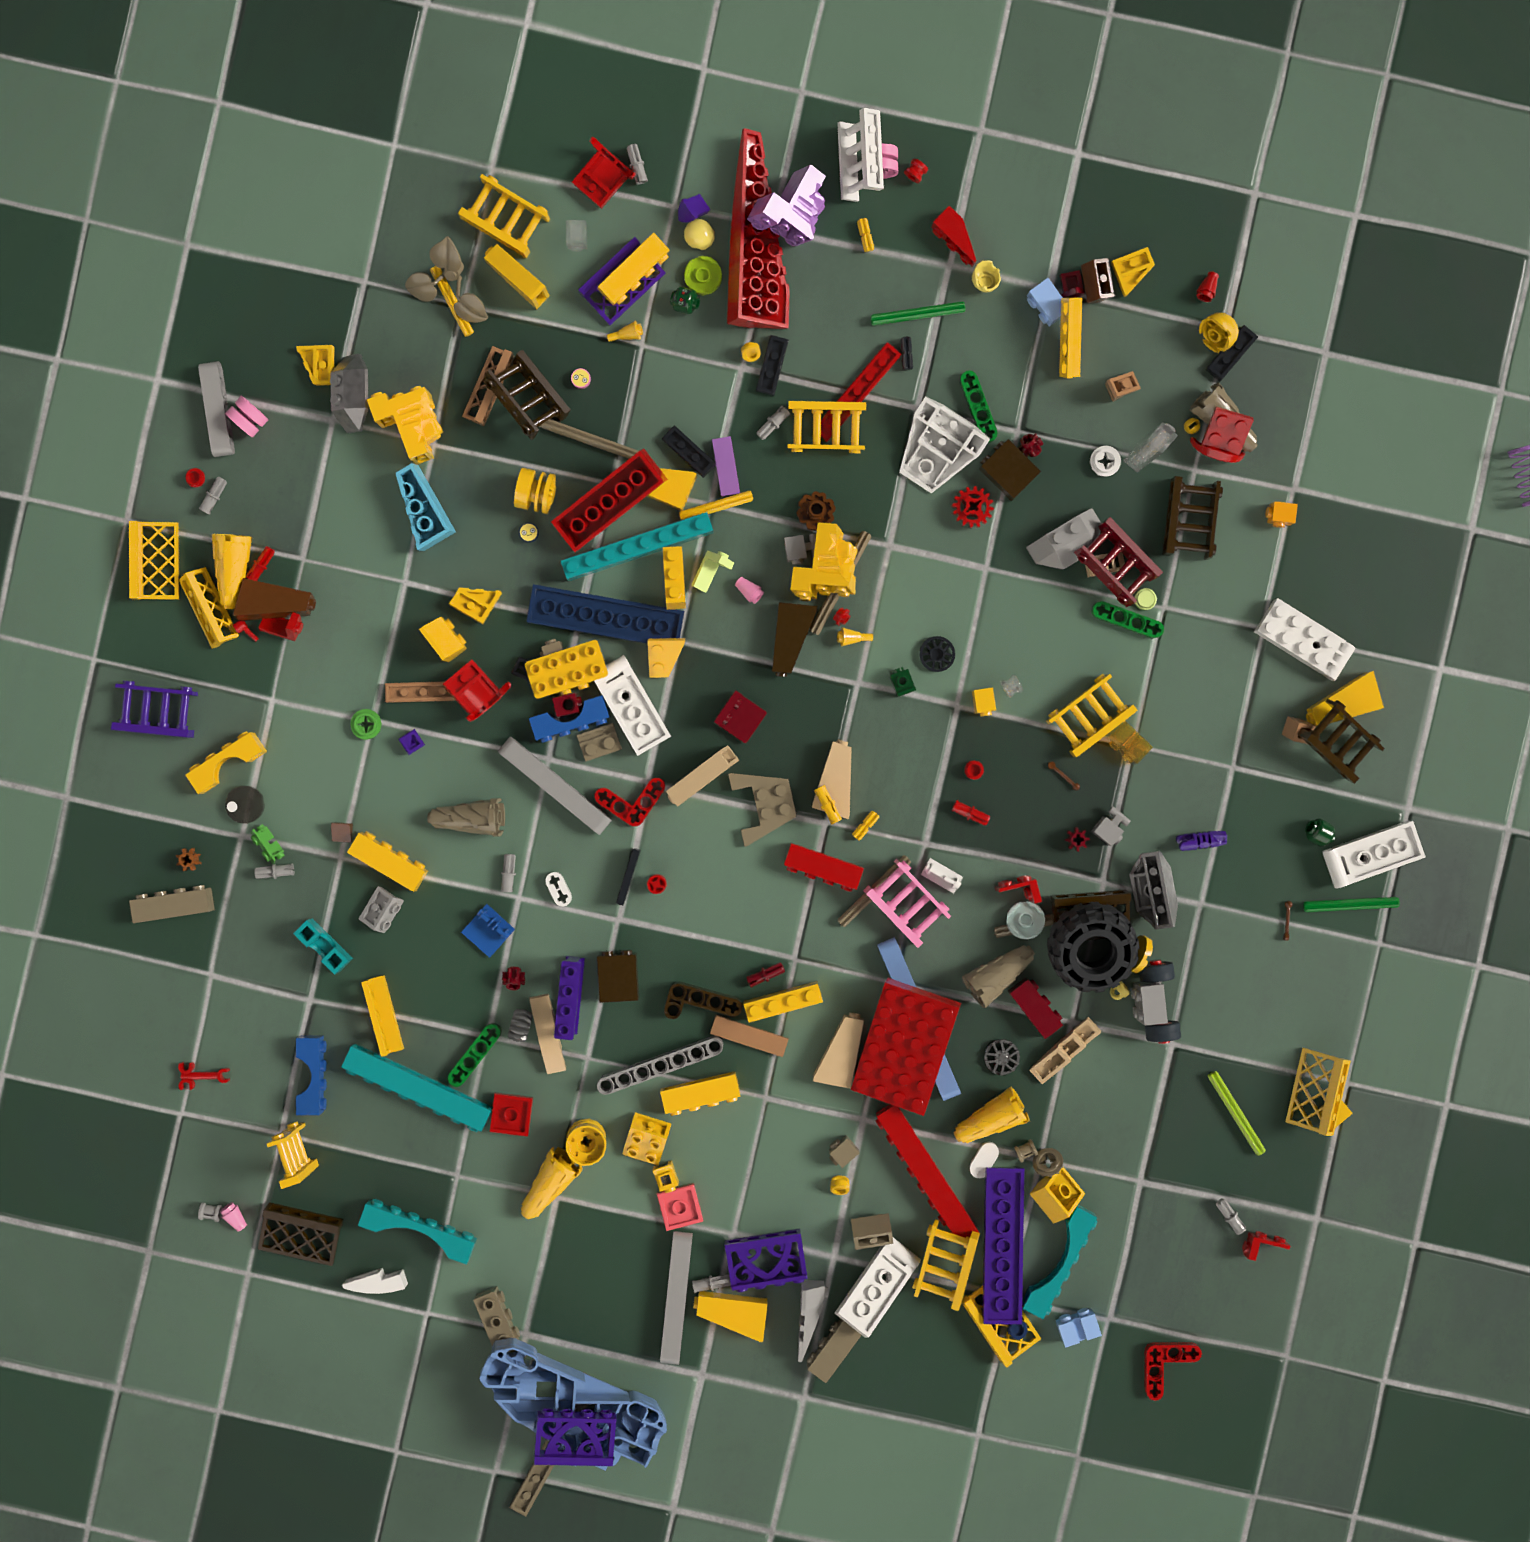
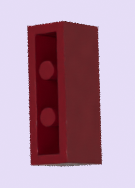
M1025 977L1008 990V993L1041 1036L1046 1039L1063 1026L1060 1021L1063 1018L1057 1010H1051L1048 1006L1051 1004L1048 998L1038 993L1039 987L1033 979L1029 981Z

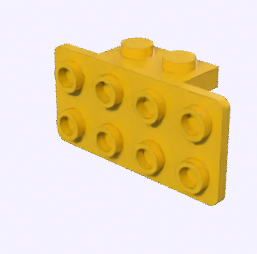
M597 640L570 647L525 663L534 696L538 699L559 693L560 696L572 693L571 689L578 688L583 690L589 688V684L593 683V681L608 676L607 667Z

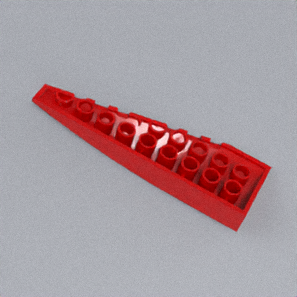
M744 128L741 135L732 210L727 324L749 328L788 329L790 290L789 284H786L785 280L787 273L782 263L781 256L783 251L778 241L780 235L773 233L770 227L758 230L747 220L756 201L771 194L772 190L768 186L767 177L769 174L768 168L764 164L765 152L761 132Z

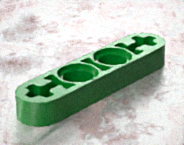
M965 371L960 377L961 388L975 426L985 434V426L981 428L980 425L990 422L987 428L989 432H993L988 442L991 443L997 437V428L978 376L973 371ZM967 375L969 378L973 377L974 379L971 382L972 387L977 386L976 389H972L969 392L967 390L970 389V385L968 382H964ZM978 393L981 398L980 402L973 403L970 400V395ZM979 411L986 412L987 419L985 421L977 419Z
M1104 601L1097 602L1092 606V615L1099 620L1149 638H1158L1164 633L1163 624L1157 620ZM1102 605L1105 611H1110V608H1112L1109 619L1107 618L1109 614L1102 613L1099 615L1096 607ZM1116 611L1123 613V621H1115L1114 613ZM1134 618H1139L1142 622L1141 627L1138 629L1132 626ZM1146 621L1149 622L1147 626L1153 627L1157 625L1159 632L1152 634L1153 631L1148 628L1144 632L1143 629L1146 626Z
M488 1024L449 1073L448 1081L452 1086H461L499 1039L502 1030L498 1024ZM488 1028H495L497 1036L493 1035L488 1041L482 1038V1035L486 1038L490 1033ZM478 1042H482L486 1046V1050L482 1053L478 1052L475 1048ZM467 1057L474 1060V1066L471 1068L464 1065V1059ZM460 1066L466 1072L460 1076L462 1081L458 1080L455 1082L453 1074L457 1075L461 1071L458 1068Z

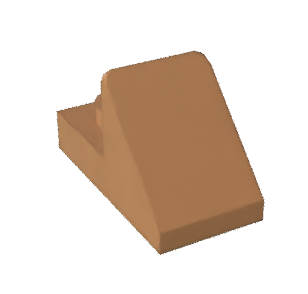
M1133 371L1111 378L1105 383L1113 402L1141 389Z

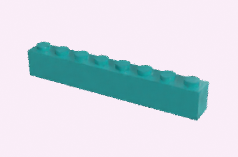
M705 512L562 560L561 564L566 579L572 581L662 551L663 547H674L713 534L714 531L708 513Z
M353 1044L350 1047L341 1066L350 1075L356 1076L357 1074L363 1077V1080L367 1083L379 1084L381 1089L388 1092L392 1090L398 1093V1096L402 1099L408 1100L409 1098L416 1101L415 1104L422 1108L429 1107L433 1109V1113L439 1116L444 1114L450 1117V1120L454 1123L468 1125L467 1128L474 1132H482L493 1109L492 1106L384 1056L381 1057V1055L358 1044Z

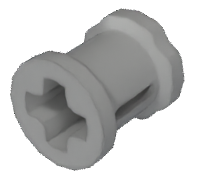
M202 1202L198 1212V1219L203 1220L205 1218L219 1222L222 1215L220 1213L223 1208L222 1205L212 1206Z

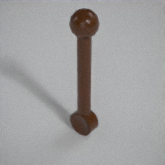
M1054 762L1048 763V768L1055 770L1072 785L1074 790L1080 789V785L1074 783L1060 771Z
M1291 901L1285 902L1284 941L1289 940L1290 908L1293 905Z

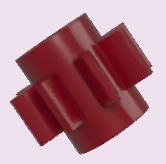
M1036 433L1034 435L1026 434L1021 438L1020 442L1022 445L1018 448L1026 457H1036L1041 453L1042 449L1040 446L1044 443Z
M1075 827L1074 832L1067 831L1069 837L1064 839V841L1070 843L1069 849L1075 846V850L1079 852L1081 846L1087 848L1085 842L1090 840V838L1084 836L1085 830L1079 833L1078 828ZM1076 835L1081 837V841L1077 843L1073 842V838H1076Z
M509 967L507 972H502V985H506V988L509 990L520 989V985H525V972H522L519 967Z

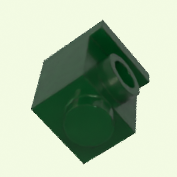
M903 667L892 670L893 674L889 677L897 697L916 691L909 669L904 670ZM901 677L906 679L904 685L899 683Z

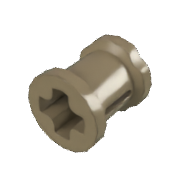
M1031 1139L1028 1140V1143L1019 1147L1014 1146L1021 1163L1032 1155H1038Z

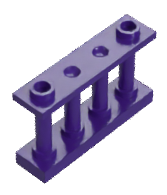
M123 681V684L115 685L116 688H124L121 719H119V722H112L111 730L194 738V730H188V726H186L189 695L198 696V692H193L191 687L180 686V690L135 686L133 681ZM132 689L143 690L141 717L138 724H131V720H129ZM151 691L162 692L160 721L157 723V726H150V722H148ZM170 693L181 694L179 724L176 725V728H169V724H167Z

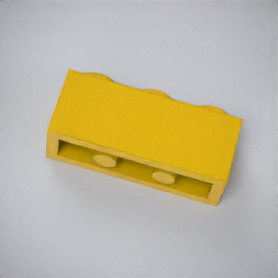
M682 546L663 547L667 610L686 609Z

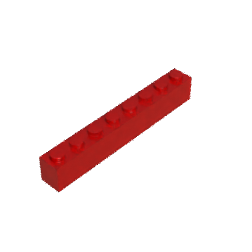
M889 1104L876 1113L878 1119L875 1120L881 1130H886L888 1135L885 1137L891 1146L895 1144L899 1150L896 1152L901 1162L906 1161L909 1167L906 1168L912 1178L916 1177L919 1181L917 1184L922 1194L926 1193L930 1198L927 1202L932 1210L937 1209L940 1215L937 1217L941 1224L948 1226L950 1229L949 1233L964 1238L970 1237L972 1231L979 1233L976 1225L900 1108Z

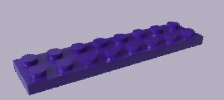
M985 1167L983 1324H1022L1025 1169L1021 1167Z

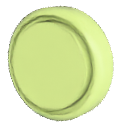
M1148 588L1140 589L1134 596L1137 600L1135 605L1140 610L1153 608L1157 601L1154 591Z

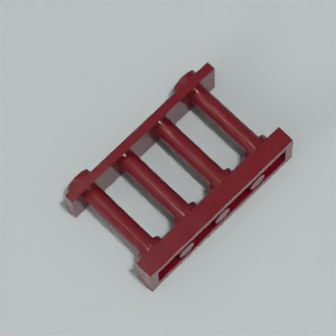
M1109 517L1100 523L1098 528L1101 534L1089 547L1086 548L1083 545L1076 549L1074 554L1117 597L1119 603L1128 607L1136 603L1137 600L1132 595L1146 579L1150 582L1158 578L1163 572ZM1108 538L1114 544V548L1100 562L1093 553ZM1122 552L1128 561L1113 576L1106 567ZM1135 566L1141 575L1126 589L1119 581Z

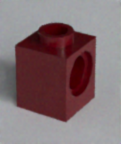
M576 693L552 698L557 717L580 713V708H583L581 696L577 697ZM568 699H571L574 704L571 710L564 708V702Z

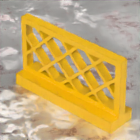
M129 521L130 599L179 600L178 522ZM143 527H152L156 533L150 539H147L143 535ZM166 527H174V535L169 540L160 533ZM158 534L167 541L159 549L151 543ZM148 544L156 550L149 559L143 554V549ZM168 544L174 548V554L169 559L161 553ZM158 554L167 560L159 569L151 562ZM148 563L157 570L149 578L143 573V568ZM168 563L174 567V574L169 578L161 572ZM158 573L167 579L159 588L151 581ZM149 582L157 589L152 595H143V587ZM170 582L175 587V595H166L161 589Z
M1302 1048L1285 1122L1325 1136H1334L1351 1060ZM1307 1053L1312 1054L1317 1061L1311 1066H1308L1306 1062ZM1327 1059L1334 1061L1333 1068L1328 1072L1322 1064ZM1319 1065L1324 1074L1315 1078L1311 1069ZM1308 1072L1313 1081L1304 1085L1301 1079L1302 1074ZM1326 1077L1329 1086L1327 1089L1322 1090L1318 1081ZM1315 1084L1319 1093L1311 1097L1307 1087ZM1303 1090L1308 1100L1300 1104L1297 1096ZM1322 1096L1325 1101L1324 1107L1318 1109L1313 1100ZM1310 1102L1315 1112L1307 1116L1303 1106ZM1297 1109L1300 1110L1304 1117L1300 1121L1292 1120L1293 1113ZM1316 1114L1320 1119L1319 1128L1314 1127L1309 1120Z
M981 1286L968 1297L964 1296L962 1304L1001 1364L1007 1368L1015 1358L1041 1340V1337L1023 1310L1022 1321L1027 1324L1028 1331H1031L1035 1336L1030 1341H1022L1023 1338L1020 1340L1011 1339L1008 1332L1006 1333V1338L998 1336V1325L1007 1327L1008 1324H994V1328L991 1324H983V1311L981 1310L983 1305H978L974 1299L978 1295L983 1294V1286ZM1009 1341L1018 1343L1017 1350L1012 1354L1008 1351Z

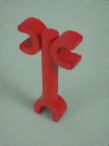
M184 1062L178 1065V1069L181 1072V1081L178 1085L179 1090L184 1089L185 1082L189 1084L190 1090L194 1089V1080L218 1079L221 1083L230 1081V1078L222 1076V1073L229 1072L230 1068H222L218 1072H192L195 1068L194 1062L189 1063L188 1070L184 1068Z

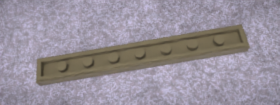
M575 1404V1411L581 1412V1410L586 1409L588 1404ZM548 1440L545 1441L541 1450H545L549 1442ZM533 1463L509 1508L526 1517L554 1465H534Z

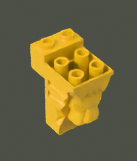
M414 387L406 394L397 393L392 396V399L386 393L382 394V392L374 393L371 395V398L367 399L374 421L381 428L397 424L408 457L413 463L418 465L434 459L430 444L441 437L443 430L433 411L435 405L432 395L425 387Z
M818 523L812 568L793 567L790 590L801 601L810 602L811 599H817L818 592L820 595L826 596L831 595V593H838V596L849 597L850 594L855 595L856 577L853 574L855 570L854 561L858 550L852 543L843 540L844 533L837 524Z

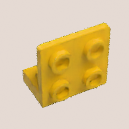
M635 1112L622 1154L647 1163L659 1165L671 1123Z

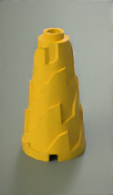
M212 534L215 577L217 578L220 604L223 605L224 609H235L242 580L246 578L252 536Z
M1011 1086L987 1102L984 1107L974 1112L969 1118L957 1124L958 1127L955 1128L956 1131L953 1133L958 1142L970 1143L994 1133L1003 1132L1017 1125L1025 1124L1030 1119L1027 1112L1023 1113L1025 1107Z
M552 1147L546 1155V1159L541 1165L530 1191L521 1204V1214L526 1219L538 1217L582 1172V1165L577 1166L569 1158L566 1150L557 1147L555 1150Z

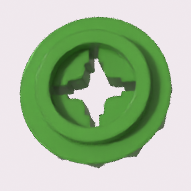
M362 709L353 715L351 730L358 738L364 740L372 739L380 732L382 722L380 716L375 711ZM366 716L368 722L374 723V725L368 727V730L364 726H359V724L365 722Z

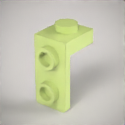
M707 550L692 582V586L706 593L718 567L722 566L732 569L734 562L728 559L729 555L718 551L716 554Z

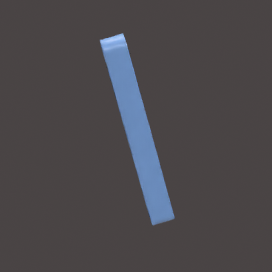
M895 937L877 944L891 979L916 987ZM945 1055L935 1082L943 1101L961 1094Z

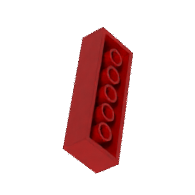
M642 449L552 520L551 523L572 550L577 552L668 479L646 450Z

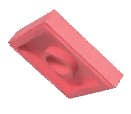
M694 1183L677 1187L676 1190L665 1193V1191L657 1193L666 1231L703 1222Z

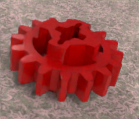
M974 486L970 491V488L966 487L965 493L960 490L958 492L960 497H954L957 503L952 504V507L956 508L952 514L958 515L956 521L962 520V526L967 523L969 524V529L973 527V524L979 528L980 522L985 525L987 523L985 518L990 519L992 517L989 512L994 510L993 507H990L993 500L987 499L990 494L984 495L983 488L977 491V487ZM969 495H976L979 498H971ZM961 501H963L962 503L964 504V510L962 512L960 509ZM979 502L975 510L967 512L970 504L974 505ZM983 503L985 504V512H984V514H983V511L981 510V507H982V504H983ZM973 516L976 520H970L966 517Z

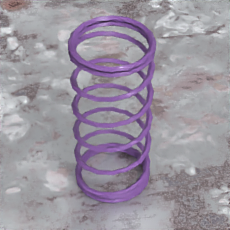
M1530 445L1507 452L1509 455L1508 457L1510 458L1529 456L1514 463L1511 466L1512 468L1530 466V464L1514 466L1524 460L1529 459L1530 454L1511 456L1517 453L1530 450ZM1530 467L1527 468V469H1525V470H1523V471L1518 472L1517 474L1514 475V477H1515V478L1529 477L1530 475H1523V476H1517V475H1519V474H1521V473H1523V472H1525V471H1527V470H1530ZM1530 479L1525 480V481L1519 483L1516 487H1518V488L1530 487V485L1520 486L1521 484H1524V483L1530 481ZM1528 490V491L1522 493L1519 497H1521V498L1530 497V495H1528V496H1522V495H1524V494L1530 492V490ZM1530 501L1522 503V507L1530 506Z

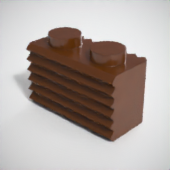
M1108 258L1091 260L1081 265L1088 304L1102 302L1115 295L1113 293V283L1111 282L1112 278H1110L1111 271L1108 266Z

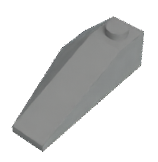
M804 1280V1282H801L798 1362L803 1361L823 1309L824 1299H828V1287H825V1283L822 1280Z

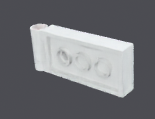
M1278 598L1273 600L1254 630V633L1331 681L1337 679L1356 649L1343 638ZM1314 642L1317 644L1316 649L1313 647Z
M623 655L607 664L608 676L594 682L637 756L670 738L671 735L626 657ZM624 693L629 694L627 700H624L622 697Z
M1405 821L1322 851L1334 888H1341L1425 858L1413 821ZM1361 855L1364 856V859L1362 861L1360 860Z
M894 1237V1244L883 1245L878 1249L835 1312L837 1316L866 1338H869L921 1261L919 1257ZM883 1274L886 1275L885 1281L882 1279Z

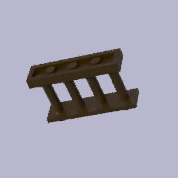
M521 350L516 354L512 362L513 366L496 376L490 369L487 371L483 381L486 387L495 394L519 424L522 432L533 440L539 431L537 427L553 417H556L560 422L563 421L571 409L527 354ZM516 372H520L526 380L507 390L501 382ZM532 387L538 395L520 406L513 397ZM544 402L550 410L532 421L525 412Z
M1174 476L1170 482L1162 555L1170 556L1178 549L1205 552L1204 560H1209L1215 555L1217 548L1214 540L1219 498L1223 494V487H1220L1221 481L1214 482L1211 488L1185 485L1182 482L1183 477ZM1186 492L1211 495L1210 507L1183 504L1180 501L1181 494ZM1181 511L1209 514L1208 526L1180 523L1178 515ZM1179 530L1207 533L1206 545L1178 542L1176 540V533Z
M1327 699L1325 702L1332 708L1314 730L1308 732L1302 728L1297 735L1344 779L1355 784L1359 779L1354 773L1357 765L1373 747L1381 751L1385 748L1380 744L1381 740L1374 734L1370 735L1344 710L1346 706L1338 700L1334 702ZM1339 714L1344 720L1325 742H1321L1319 735L1335 716ZM1350 725L1355 732L1337 753H1332L1330 751L1332 749L1331 746ZM1362 736L1367 743L1349 764H1344L1342 762L1344 760L1343 757Z

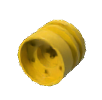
M522 468L516 484L514 507L528 510L531 503L534 502L535 512H539L542 505V513L548 514L555 498L556 475L549 474L546 481V473L542 472L537 480L535 470Z
M580 1119L574 1122L566 1136V1152L569 1158L582 1166H589L599 1162L606 1151V1132L603 1126L592 1119ZM587 1136L589 1143H586L583 1137Z

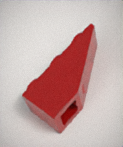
M948 206L933 222L932 231L938 238L942 237L947 242L946 245L951 251H956L960 255V259L964 264L973 267L977 260L964 220L951 206Z

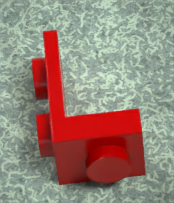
M294 612L289 620L285 618L262 619L259 625L260 631L292 641H296L298 634L303 629L300 614Z
M1256 1231L1255 1233H1248L1247 1241H1244L1242 1251L1249 1260L1256 1261L1260 1242L1289 1250L1291 1245L1283 1237L1274 1236V1238L1267 1237L1266 1233Z

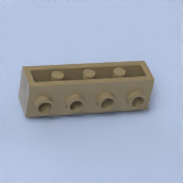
M498 1286L476 1294L473 1301L491 1345L493 1346L497 1340L507 1338L519 1340V1330L512 1323L513 1316L511 1310L505 1306V1296L502 1290L499 1291ZM512 1349V1350H509L508 1352L512 1353V1352H515L516 1350H513V1349Z

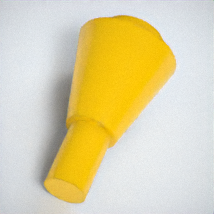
M634 321L617 332L607 334L609 342L618 339L641 340L643 329L641 324H637Z
M843 627L837 632V642L841 646L861 641H873L872 633H860Z

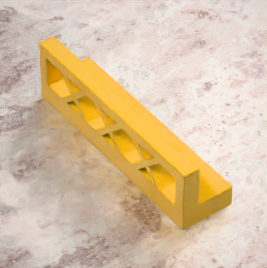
M1061 298L1059 377H1080L1082 298Z
M204 567L185 573L179 579V582L211 648L219 647L223 642L239 637L227 610L220 604L219 593L207 568ZM195 575H203L205 579L204 585L197 582ZM205 591L213 595V602L205 598ZM214 608L221 612V619L214 617L212 613ZM222 625L229 628L231 635L224 637L221 631Z
M385 975L361 982L381 1057L403 1050L404 1046Z

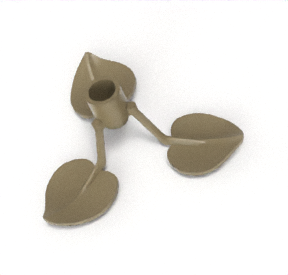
M446 236L443 240L436 243L429 253L433 264L438 268H444V272L433 282H431V278L427 273L416 272L407 279L405 287L417 299L429 302L437 295V290L433 285H436L444 277L449 281L457 280L456 299L458 301L454 304L456 314L468 322L478 323L488 319V315L482 301L476 295L465 293L460 297L462 280L460 274L464 270V265L461 262L456 246L449 236Z

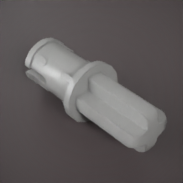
M631 144L627 147L631 162L629 166L636 173V185L644 184V181L648 182L643 166L645 163L641 160L638 145Z
M781 406L771 417L767 418L768 421L757 431L758 437L764 440L775 428L779 429V425L790 415L789 411Z
M221 477L216 478L209 492L206 491L207 495L199 507L200 510L210 515L214 505L220 500L219 497L227 484L225 479Z
M514 854L504 855L500 890L502 892H513L514 875H516L514 873L516 860Z
M293 863L277 866L273 864L268 867L255 868L254 875L256 879L272 877L277 879V877L294 876Z
M1219 1199L1216 1202V1206L1223 1214L1225 1222L1231 1225L1237 1235L1243 1233L1246 1230V1226L1238 1217V1212L1232 1209L1226 1199Z
M729 1274L716 1277L709 1276L706 1279L692 1281L694 1293L706 1290L714 1291L716 1288L731 1285Z

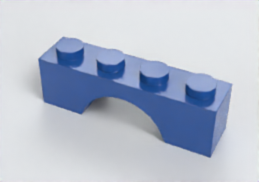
M603 695L584 701L581 714L573 721H557L550 713L531 717L529 721L535 740H541V743L553 740L552 736L557 734L560 737L571 734L570 730L578 729V732L589 728V724L596 723L597 726L605 724L607 719L611 717Z
M301 1035L296 1038V1058L304 1061L311 1071L309 1087L306 1091L296 1096V1115H320L326 1109L327 1101L324 1098V1091L326 1090L327 1082L324 1079V1071H326L327 1062L324 1060V1052H326L327 1043L324 1041V1035Z

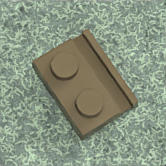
M613 723L576 735L585 762L622 750Z

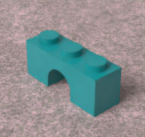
M313 918L306 920L293 933L306 947L313 948L322 957L321 962L334 975L339 973L353 959Z

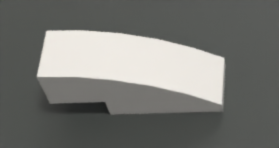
M383 1268L346 1279L342 1286L344 1289L354 1292L380 1294L403 1290L408 1282L403 1269L385 1275Z

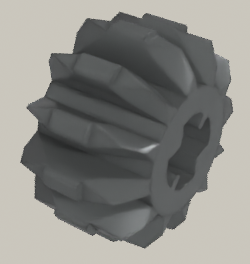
M516 1009L514 1011L508 1032L509 1039L516 1042H525L527 1040L533 1018L532 1012L524 1009Z

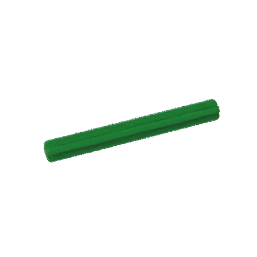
M962 301L872 314L871 323L873 326L964 313L965 303Z
M1398 897L1307 901L1303 903V908L1305 912L1398 908L1400 901Z

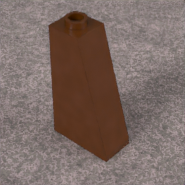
M243 578L233 615L237 620L241 621L291 617L293 612L300 614L301 617L310 616L311 610L314 611L316 599L311 592Z

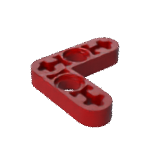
M660 778L651 779L634 805H631L607 788L598 789L595 793V800L629 825L639 826L664 792L665 782ZM659 781L661 782L660 787L662 789L655 791L654 795H657V797L654 799L646 791L648 789L651 792L654 788L652 783ZM606 791L607 797L610 799H612L613 796L616 797V799L611 803L610 807L607 806V804L609 803L607 800H599L600 792L604 793ZM645 796L651 799V805L648 808L643 807L640 803L641 799ZM618 801L625 805V809L621 813L616 812L614 809V804ZM637 805L641 810L646 811V813L644 815L641 812L638 816L640 821H635L634 823H632V818L630 817V815H635L637 813L638 809H635Z
M1152 1342L1145 1347V1393L1151 1400H1159L1164 1394V1363L1197 1362L1202 1356L1199 1346L1193 1342ZM1154 1348L1159 1352L1155 1353V1360L1157 1362L1153 1361V1356L1150 1353L1153 1352ZM1171 1348H1177L1178 1354L1175 1357H1170L1168 1351ZM1181 1348L1185 1352H1191V1348H1194L1197 1353H1193V1356H1191L1189 1353H1183ZM1152 1367H1158L1159 1373L1156 1376L1149 1375V1370ZM1152 1381L1155 1382V1386H1156L1157 1390H1159V1391H1155V1394H1154V1395H1153L1152 1392L1150 1391V1390H1153V1383H1152Z

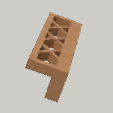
M492 346L463 413V418L485 426L497 397L485 384L482 386L481 384L488 370H494L496 376L510 367L514 358L511 351L506 349L503 351ZM496 352L501 354L502 357L499 364L494 366L492 359ZM487 388L483 400L479 401L478 391ZM479 405L476 417L468 415L472 407Z

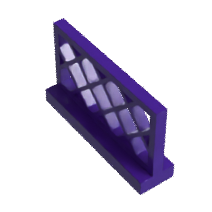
M636 237L628 242L578 289L580 295L589 302L609 326L666 274L657 263L654 267L660 274L655 278L642 277L640 280H644V289L642 291H632L630 289L627 292L630 294V302L620 305L616 303L614 305L616 307V315L611 320L605 315V306L613 305L605 303L604 296L603 303H595L590 298L594 292H600L597 287L641 245Z

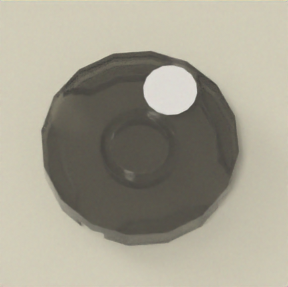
M239 786L228 794L225 800V809L233 821L248 824L262 816L265 809L264 798L259 790L252 786Z

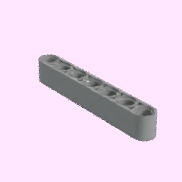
M509 737L498 750L504 758L597 834L600 835L612 821L610 817L512 737Z
M710 1036L605 1074L599 1079L597 1089L601 1094H611L711 1058L722 1052L723 1040L719 1036ZM717 1041L720 1044L719 1049L712 1050L709 1046L710 1042ZM697 1047L701 1049L702 1054L694 1056L691 1050ZM681 1054L684 1058L683 1062H675L673 1059L674 1055ZM657 1061H663L666 1064V1067L664 1069H658L655 1066V1063ZM644 1067L648 1073L645 1076H641L638 1074L637 1069ZM627 1074L630 1080L622 1082L619 1076ZM608 1080L611 1083V1088H603L601 1082Z
M673 1232L660 1363L679 1365L693 1233Z

